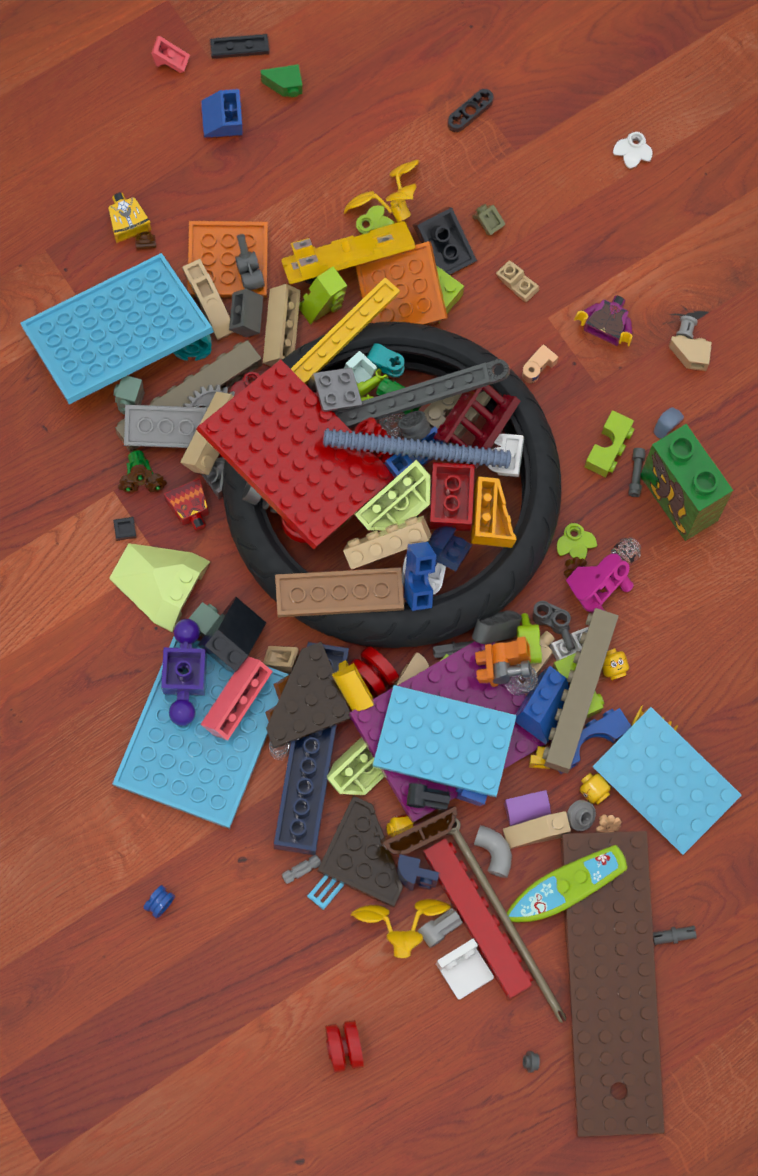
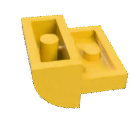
M346 660L339 663V671L333 673L332 677L352 711L355 709L361 711L373 706V697L355 664L349 665Z

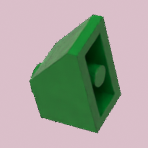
M299 64L260 70L261 83L281 96L296 97L303 94Z

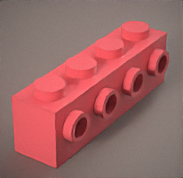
M248 656L238 670L234 672L200 725L212 735L228 741L273 671L262 661Z

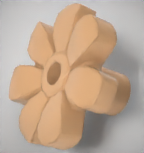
M602 815L599 818L600 826L596 828L597 833L618 831L622 821L619 817L615 818L613 815L608 817L607 815Z

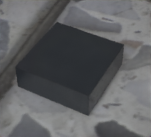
M134 517L113 520L116 541L137 538Z

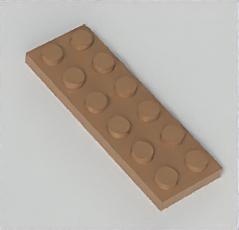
M401 568L275 575L278 617L404 610Z

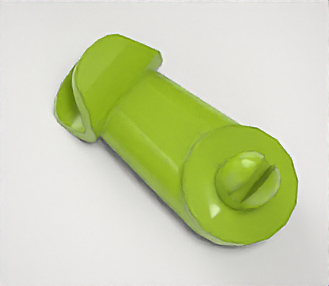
M377 369L375 376L365 382L357 383L360 397L376 388L382 380L388 378V375L380 376L381 369Z

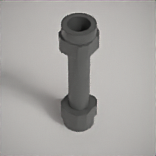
M634 448L632 460H634L632 483L629 485L628 495L640 497L642 488L640 476L642 462L645 460V449Z

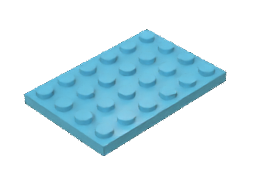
M394 685L373 767L497 797L517 715Z
M652 707L592 766L683 855L741 796Z

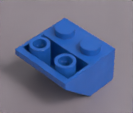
M239 89L220 90L201 100L204 138L243 135Z

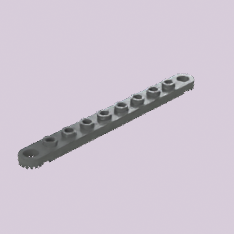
M496 359L364 400L360 407L334 410L333 412L348 428L356 427L360 422L370 417L378 420L503 381L509 376L510 367L504 360ZM497 366H504L502 374L498 376L494 374V369Z

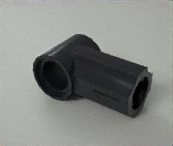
M409 784L407 806L447 810L450 801L448 791L427 788L428 786L422 784Z

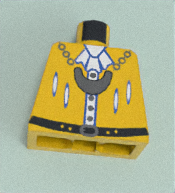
M117 193L112 196L115 204L108 208L116 243L137 236L141 232L151 231L150 221L135 198L126 200L123 193Z

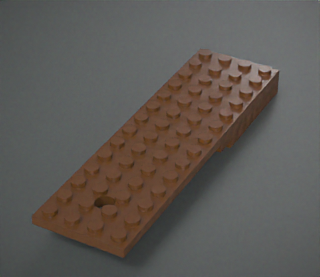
M647 831L562 834L560 836L562 867L613 845H617L620 848L627 863V870L585 899L564 910L565 940L567 942V961L569 964L577 1137L665 1133ZM617 1082L624 1084L627 1090L626 1096L621 1100H617L611 1095V1087Z

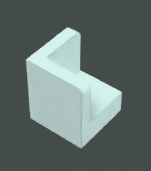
M360 351L346 362L344 369L352 368L357 383L365 382L372 378L377 369Z

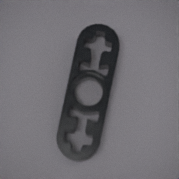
M481 89L449 116V130L457 133L465 129L491 107L493 93L488 89ZM481 96H482L483 98L488 97V101L483 100V101L480 103V101H481ZM473 107L476 112L470 115L465 112V109ZM459 119H461L460 125H458L457 123L455 125L453 124V120L458 121Z

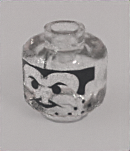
M623 537L612 547L611 554H618L630 567L641 556V546L634 538Z

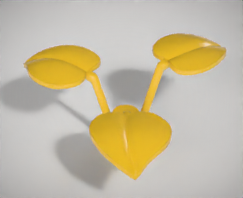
M419 160L404 163L391 171L390 177L396 176L398 191L386 198V201H392L390 202L391 207L377 194H374V191H369L353 198L345 207L344 213L346 214L349 209L363 205L371 199H377L389 213H393L397 222L410 217L411 213L405 199H413L417 186L416 184H411L402 188L400 177L418 165Z
M423 899L416 902L415 909L418 911L416 912L411 931H393L387 917L389 910L383 906H363L353 911L351 916L367 923L384 920L389 931L387 940L394 945V956L397 958H407L411 955V950L423 940V935L415 931L419 916L423 913L428 916L441 914L449 910L451 905L436 899Z

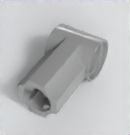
M451 908L436 920H431L423 925L418 932L423 935V939L429 948H432L441 942L445 935L459 927L463 922L456 911Z

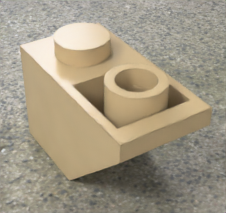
M682 335L672 336L669 348L687 369L707 370L712 342L703 338L688 339Z

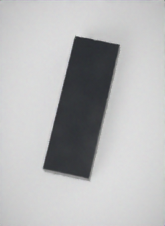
M267 34L210 38L212 59L269 54Z

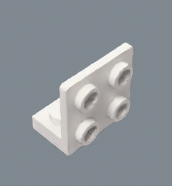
M474 939L466 942L436 962L438 969L458 1000L494 978L478 952V945Z

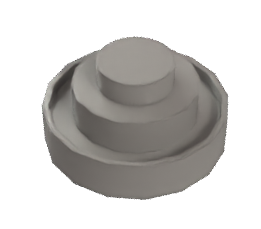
M585 800L574 802L567 811L569 826L577 831L587 830L593 824L596 816L594 806Z

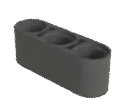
M503 611L485 620L479 621L477 619L472 639L478 643L488 644L516 637L517 626L520 625L522 616L514 611Z

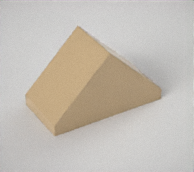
M268 646L263 663L268 667L291 674L299 657V649L297 647Z

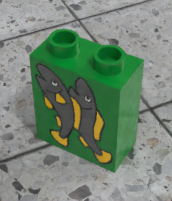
M687 424L652 444L640 476L685 541L719 520L733 492L729 483Z

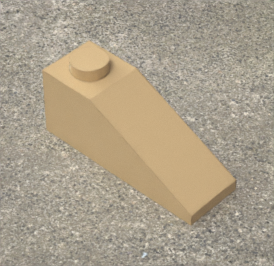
M566 811L546 815L503 829L505 840L508 842L510 849L558 839L562 834H570L571 832Z

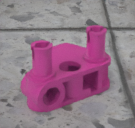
M615 553L607 555L598 566L577 567L566 579L583 608L588 612H592V614L595 608L604 610L602 604L618 586L624 592L630 591L634 586L627 576L629 564ZM603 587H605L607 591L603 593L600 592V590H602Z

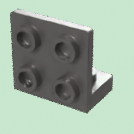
M352 368L312 374L308 387L312 391L317 390L323 412L360 407L362 405Z

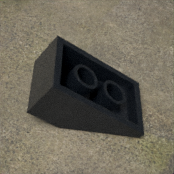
M446 207L412 224L421 243L431 242L436 266L450 275L477 261L452 207Z
M234 597L198 643V646L206 649V653L227 671L236 672L250 654L266 622L239 598Z

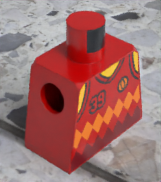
M200 478L164 493L166 503L182 525L192 523L195 531L201 530L206 526L202 517L207 516L209 512Z

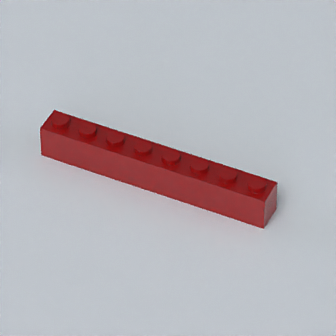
M443 839L424 850L423 856L431 870L439 872L438 882L471 938L477 943L478 950L507 999L511 1000L530 989L533 979L528 970L524 971L520 965L522 960L516 951L512 952L509 947L511 942L506 933L502 934L498 926H500L498 919L494 914L491 916L487 910L489 905L484 896L480 897L477 893L478 886L473 878L469 879L466 871L468 870L462 860L458 861L455 856L457 851L452 842L448 843L446 839Z

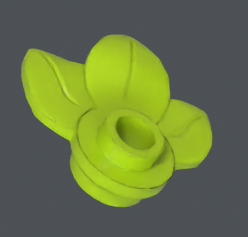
M377 205L371 207L367 214L361 215L357 219L356 227L360 233L366 234L370 230L391 225L394 222L390 218L383 216L384 206ZM367 221L369 222L370 226L368 228H364L362 226V223Z
M577 523L569 524L564 530V535L557 542L559 556L569 553L572 558L579 557L580 559H585L587 548L597 547L594 535L584 531L583 527ZM576 531L578 535L573 537L570 532Z

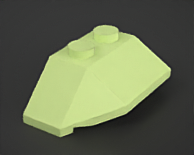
M415 460L355 513V516L368 530L383 531L392 524L397 523L399 525L405 523V520L417 516L430 505V474Z
M361 737L333 763L327 779L339 794L366 795L385 776L380 768L373 767L374 757Z

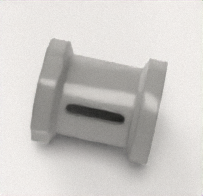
M681 316V325L676 336L682 335L688 339H693L692 333L694 326L697 325V319L691 316Z

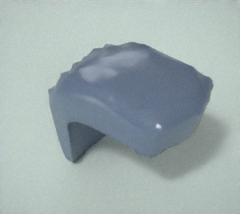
M674 407L667 409L658 419L653 433L656 437L662 439L681 423L684 415Z

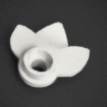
M633 132L628 135L627 139H621L616 143L613 154L624 156L625 165L631 169L636 167L641 159L650 161L652 149L646 144V139L642 133ZM636 140L639 144H634L633 141Z

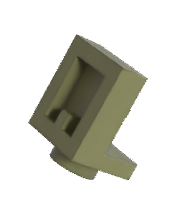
M483 204L476 209L477 213L472 216L474 219L479 220L487 235L493 234L506 225L494 205L486 206V204Z

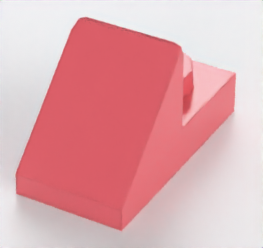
M157 36L151 53L157 67L166 64L179 73L185 71L190 54L160 36Z

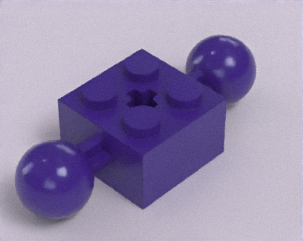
M191 619L180 620L174 627V637L180 643V648H164L161 689L163 694L177 695V700L169 708V717L178 726H186L195 718V707L189 701V695L205 696L207 653L206 649L192 648V644L199 639L200 628ZM184 669H187L188 673L181 674Z

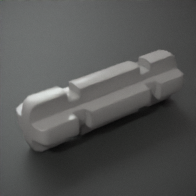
M314 855L308 861L305 860L292 867L291 871L287 870L282 873V878L286 884L294 881V878L298 879L312 871V868L319 867L321 861L317 855Z

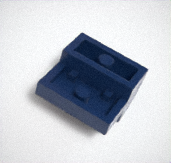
M449 526L439 527L431 534L429 541H427L436 553V565L440 563L457 571L469 553L472 544L466 542L463 538L455 536L456 528Z
M400 854L397 874L405 888L413 891L415 883L419 884V887L431 890V887L436 888L439 872L419 868L421 859Z

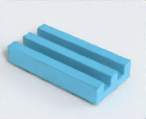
M325 875L307 896L322 910L326 908L344 886V884L340 883L325 902L322 903L320 900L336 882V880L332 879L316 898L314 896L315 893L329 878Z

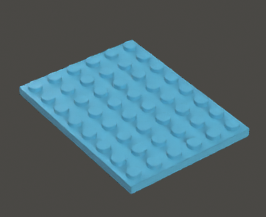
M162 253L20 323L68 404L213 333L212 326Z
M173 637L169 648H180V643L175 637ZM196 641L194 644H192V648L202 649L198 646V643L200 641ZM207 654L205 696L189 695V701L195 707V718L186 726H178L169 717V708L177 700V695L163 694L161 689L162 663L112 784L118 788L230 829L268 735L266 727L269 722L265 712L276 706L279 701L273 684L290 674L268 667L273 671L227 741L212 735L200 724L234 672L227 671ZM184 669L181 674L188 673L187 669Z

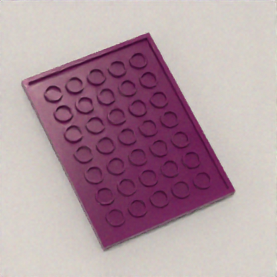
M476 641L397 685L513 715L517 713L526 697L515 676L510 677L508 683L498 684L496 687H492L490 683H479L476 671L486 669L487 667L486 664L477 665L475 652L485 650L486 644ZM393 688L374 698L373 706L361 711L355 709L349 713L350 718L374 759ZM515 722L503 769L537 750V746L542 747L545 744ZM381 769L412 823L435 809L429 807L414 808L406 805L410 783L428 786L427 788L448 791L450 800L458 795L456 787Z

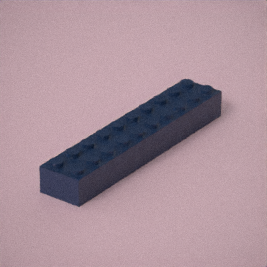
M308 642L307 647L316 643ZM323 644L335 673L339 671V663L345 660L348 661L349 648ZM337 725L291 742L274 849L316 855L328 783L327 776L330 771Z

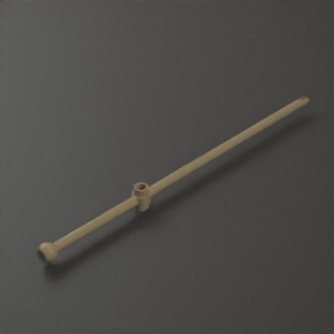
M455 818V828L447 834L453 835L558 1021L563 1023L558 1011L566 1021L564 1012L460 833L461 824Z

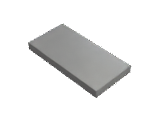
M125 404L124 445L188 448L198 425L207 411V407Z

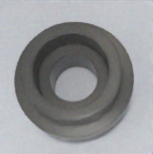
M527 1051L526 1055L523 1056V1067L526 1068L528 1073H533L539 1069L538 1053H533V1051Z

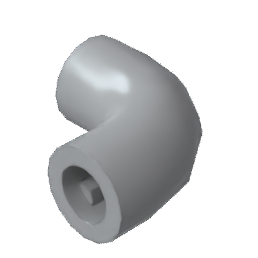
M480 825L474 845L489 851L491 862L488 872L501 878H508L512 861L508 842L500 833Z

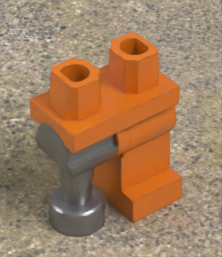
M525 636L518 637L517 641L496 643L493 645L486 644L485 650L475 652L477 665L486 664L487 667L486 669L476 671L479 683H490L492 687H496L498 684L508 683L510 677L520 674L524 678L532 677L530 645Z

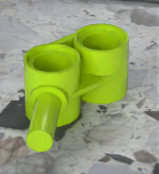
M523 613L521 614L522 626H517V638L526 637L530 645V664L542 663L539 625L530 624L528 614Z

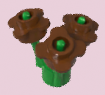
M136 450L128 455L129 463L126 464L127 475L122 476L119 480L120 485H118V489L124 492H133L138 490V485L145 484V487L149 488V492H157L167 484V481L163 480L164 478L160 474H153L149 460L145 459L142 451Z

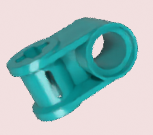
M377 343L372 346L367 358L377 369H381L382 373L393 378L402 376L404 373L403 356Z

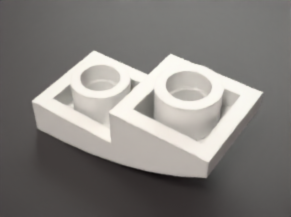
M588 627L570 634L575 649L567 651L563 639L549 645L556 661L576 653V651L581 652L583 644H579L582 633H587Z

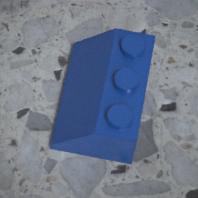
M551 666L547 667L538 675L515 714L517 715L515 722L544 744H547L549 741L548 738L552 727L556 728L558 721L554 719L558 708L562 709L564 702L561 701L564 689H569L566 677Z

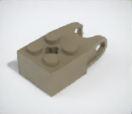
M484 391L479 393L476 398L484 407H486L491 399ZM462 394L433 402L425 409L424 413L431 429L435 426L438 429L444 423L445 416L449 415ZM470 407L465 417L474 424L480 414ZM459 424L454 434L461 438L467 432V429Z

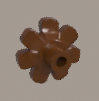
M574 557L573 561L571 559L566 560L565 566L568 569L564 571V575L568 578L577 567H586L587 561L579 557Z

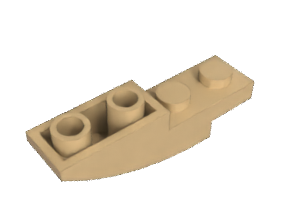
M201 259L183 266L182 269L200 303L203 313L212 326L217 340L234 333L229 330L230 317Z

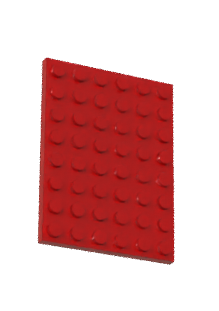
M281 359L198 425L196 429L313 549L318 547L394 480V476L385 464L373 452H369V450L364 452L363 449L357 451L356 448L350 450L348 447L347 449L343 447L339 449L337 446L331 448V445L324 447L323 439L326 428H329L330 431L336 429L338 432L339 430H342V432L348 430L349 433H352V431L333 411H322L319 397Z

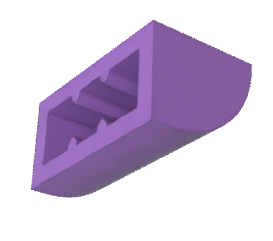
M546 790L506 799L504 802L510 826L551 814Z

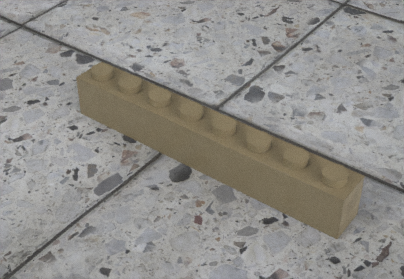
M248 340L244 343L239 342L233 347L232 351L227 354H221L212 364L204 365L200 372L194 376L189 375L179 386L175 385L162 397L154 398L150 405L184 407V403H190L187 399L188 396L195 397L193 391L196 390L201 393L200 387L202 386L207 391L208 385H212L213 390L216 385H220V391L224 387L229 388L235 382L241 380L246 373L253 372L262 366V359ZM125 419L121 420L117 427H115L116 434L123 444ZM126 446L130 453L140 447Z
M598 608L594 609L593 614H588L585 625L589 627L587 633H582L579 642L583 646L581 652L576 651L573 663H576L575 670H570L567 682H570L568 690L564 689L561 701L564 702L562 709L558 708L554 720H557L558 723L556 728L552 727L548 738L552 742L550 748L546 747L542 759L546 760L544 764L546 767L567 774L570 770L619 615Z

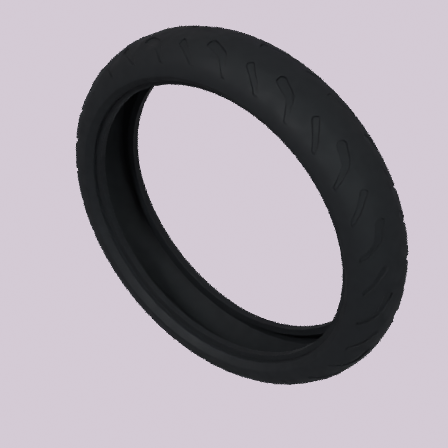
M408 322L369 323L319 372L344 369L346 362L359 351L367 357L375 343L402 355L404 358V369L423 372L436 377L485 362L488 363L499 358L471 340L436 327ZM325 335L299 347L282 361L291 369ZM497 366L494 369V374L497 376L502 374L504 366ZM510 369V374L505 380L490 386L502 397L504 394L516 396L521 401L503 428L505 434L524 436L520 465L522 504L519 520L513 531L517 539L513 547H504L485 569L465 584L433 597L432 608L412 611L408 603L404 602V610L294 616L297 620L323 634L362 646L378 648L418 647L448 640L475 628L477 619L480 621L494 616L524 589L544 560L556 530L561 504V471L555 439L544 412L534 395L512 369ZM491 398L485 408L492 413L497 406V402ZM225 460L223 469V497L232 538L248 570L263 590L277 603L275 575L308 572L290 556L279 541L270 524L267 513L262 507L263 498L256 505L242 500L247 481Z

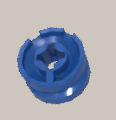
M161 885L152 893L149 901H146L143 908L147 912L151 911L152 916L158 919L173 902L175 895L171 892L168 893L166 888Z

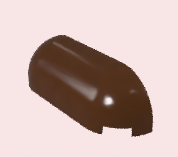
M452 806L448 807L447 810H438L385 836L380 842L391 853H410L449 833L453 829L455 817L457 816L456 807Z

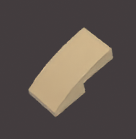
M510 260L496 273L499 279L525 303L539 291V286L526 277L524 271Z

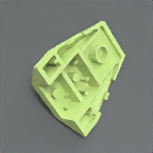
M129 543L109 579L154 624L173 632L175 625L182 616L181 610L198 579H202L211 562L192 552Z

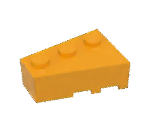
M478 477L474 485L471 544L512 548L517 539L512 530L511 519L506 509V501L500 480L497 478Z

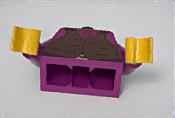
M616 295L612 302L602 300L600 304L595 303L585 310L577 312L574 321L580 320L582 322L581 326L585 324L584 331L617 347L621 342H626L627 346L631 344L632 324L631 319L627 317L628 310L622 308L625 303L623 297Z

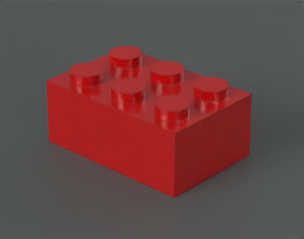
M433 462L429 529L436 530L439 527L449 526L456 528V531H471L475 465Z

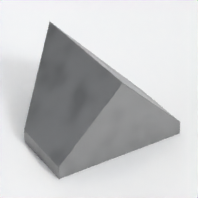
M224 458L216 459L209 475L202 474L218 499L223 496Z

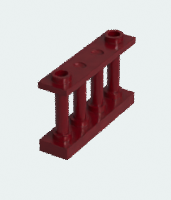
M490 385L462 393L444 423L438 427L434 439L446 443L451 441L454 445L459 444V446H462L463 444L465 447H468L466 443L454 434L458 425L461 424L475 436V440L471 445L472 448L478 446V449H481V447L485 449L491 448L521 401L516 396L504 394L502 397ZM481 390L497 402V406L492 413L476 400ZM470 407L474 408L486 419V423L481 430L465 417ZM476 463L474 468H478L479 463Z

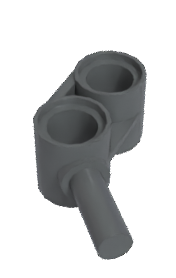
M240 234L237 236L241 253L235 257L238 271L241 274L243 287L248 290L265 287L255 252L248 251L245 235Z
M547 601L537 602L533 609V621L538 625H548L555 633L561 634L567 651L575 649L569 633L570 614L566 610L554 606ZM545 611L547 615L542 616L539 615L537 612ZM562 619L565 623L558 624L556 620Z

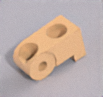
M543 344L524 365L522 372L524 381L535 383L547 365L551 368L555 366L558 356Z

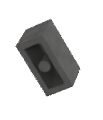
M248 289L232 293L230 331L244 337L260 333L263 309L262 295Z

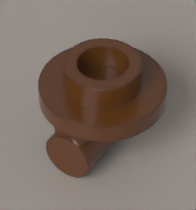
M141 232L136 236V249L156 248L155 235L151 234V232Z

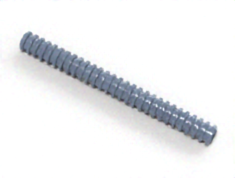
M326 428L323 439L324 447L331 445V448L337 446L339 449L340 447L344 449L348 447L350 450L356 448L357 451L363 449L364 452L366 450H369V452L376 451V453L381 451L383 454L389 452V455L395 453L397 456L399 454H402V456L406 454L408 457L415 455V458L421 456L422 459L427 457L428 459L434 458V460H437L439 458L441 461L447 459V462L453 460L455 463L457 461L463 463L464 461L466 464L472 462L473 465L479 463L480 466L485 464V466L492 465V467H495L497 465L499 468L504 466L505 469H508L511 462L510 450L504 452L503 449L497 451L496 448L494 450H491V448L485 449L484 447L478 449V446L472 448L471 445L465 447L463 444L462 446L455 444L454 446L452 443L446 445L445 442L439 444L438 441L436 443H433V441L427 442L426 440L421 442L420 439L416 441L413 438L407 440L405 437L404 439L400 437L396 439L394 436L388 438L387 435L381 437L380 434L378 436H375V434L368 435V433L363 435L362 432L355 434V431L349 433L348 430L342 432V430L338 432L336 429L330 431L329 428Z

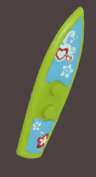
M613 845L552 871L521 893L510 906L507 915L511 922H531L553 916L575 905L627 870L624 854L617 845Z

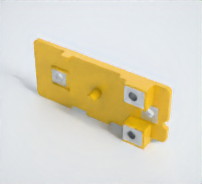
M401 221L370 230L369 233L335 240L331 242L332 244L318 248L312 246L310 238L293 242L291 247L294 255L285 257L281 261L288 282L294 284L318 277L331 267L338 271L411 250L416 246L406 223Z

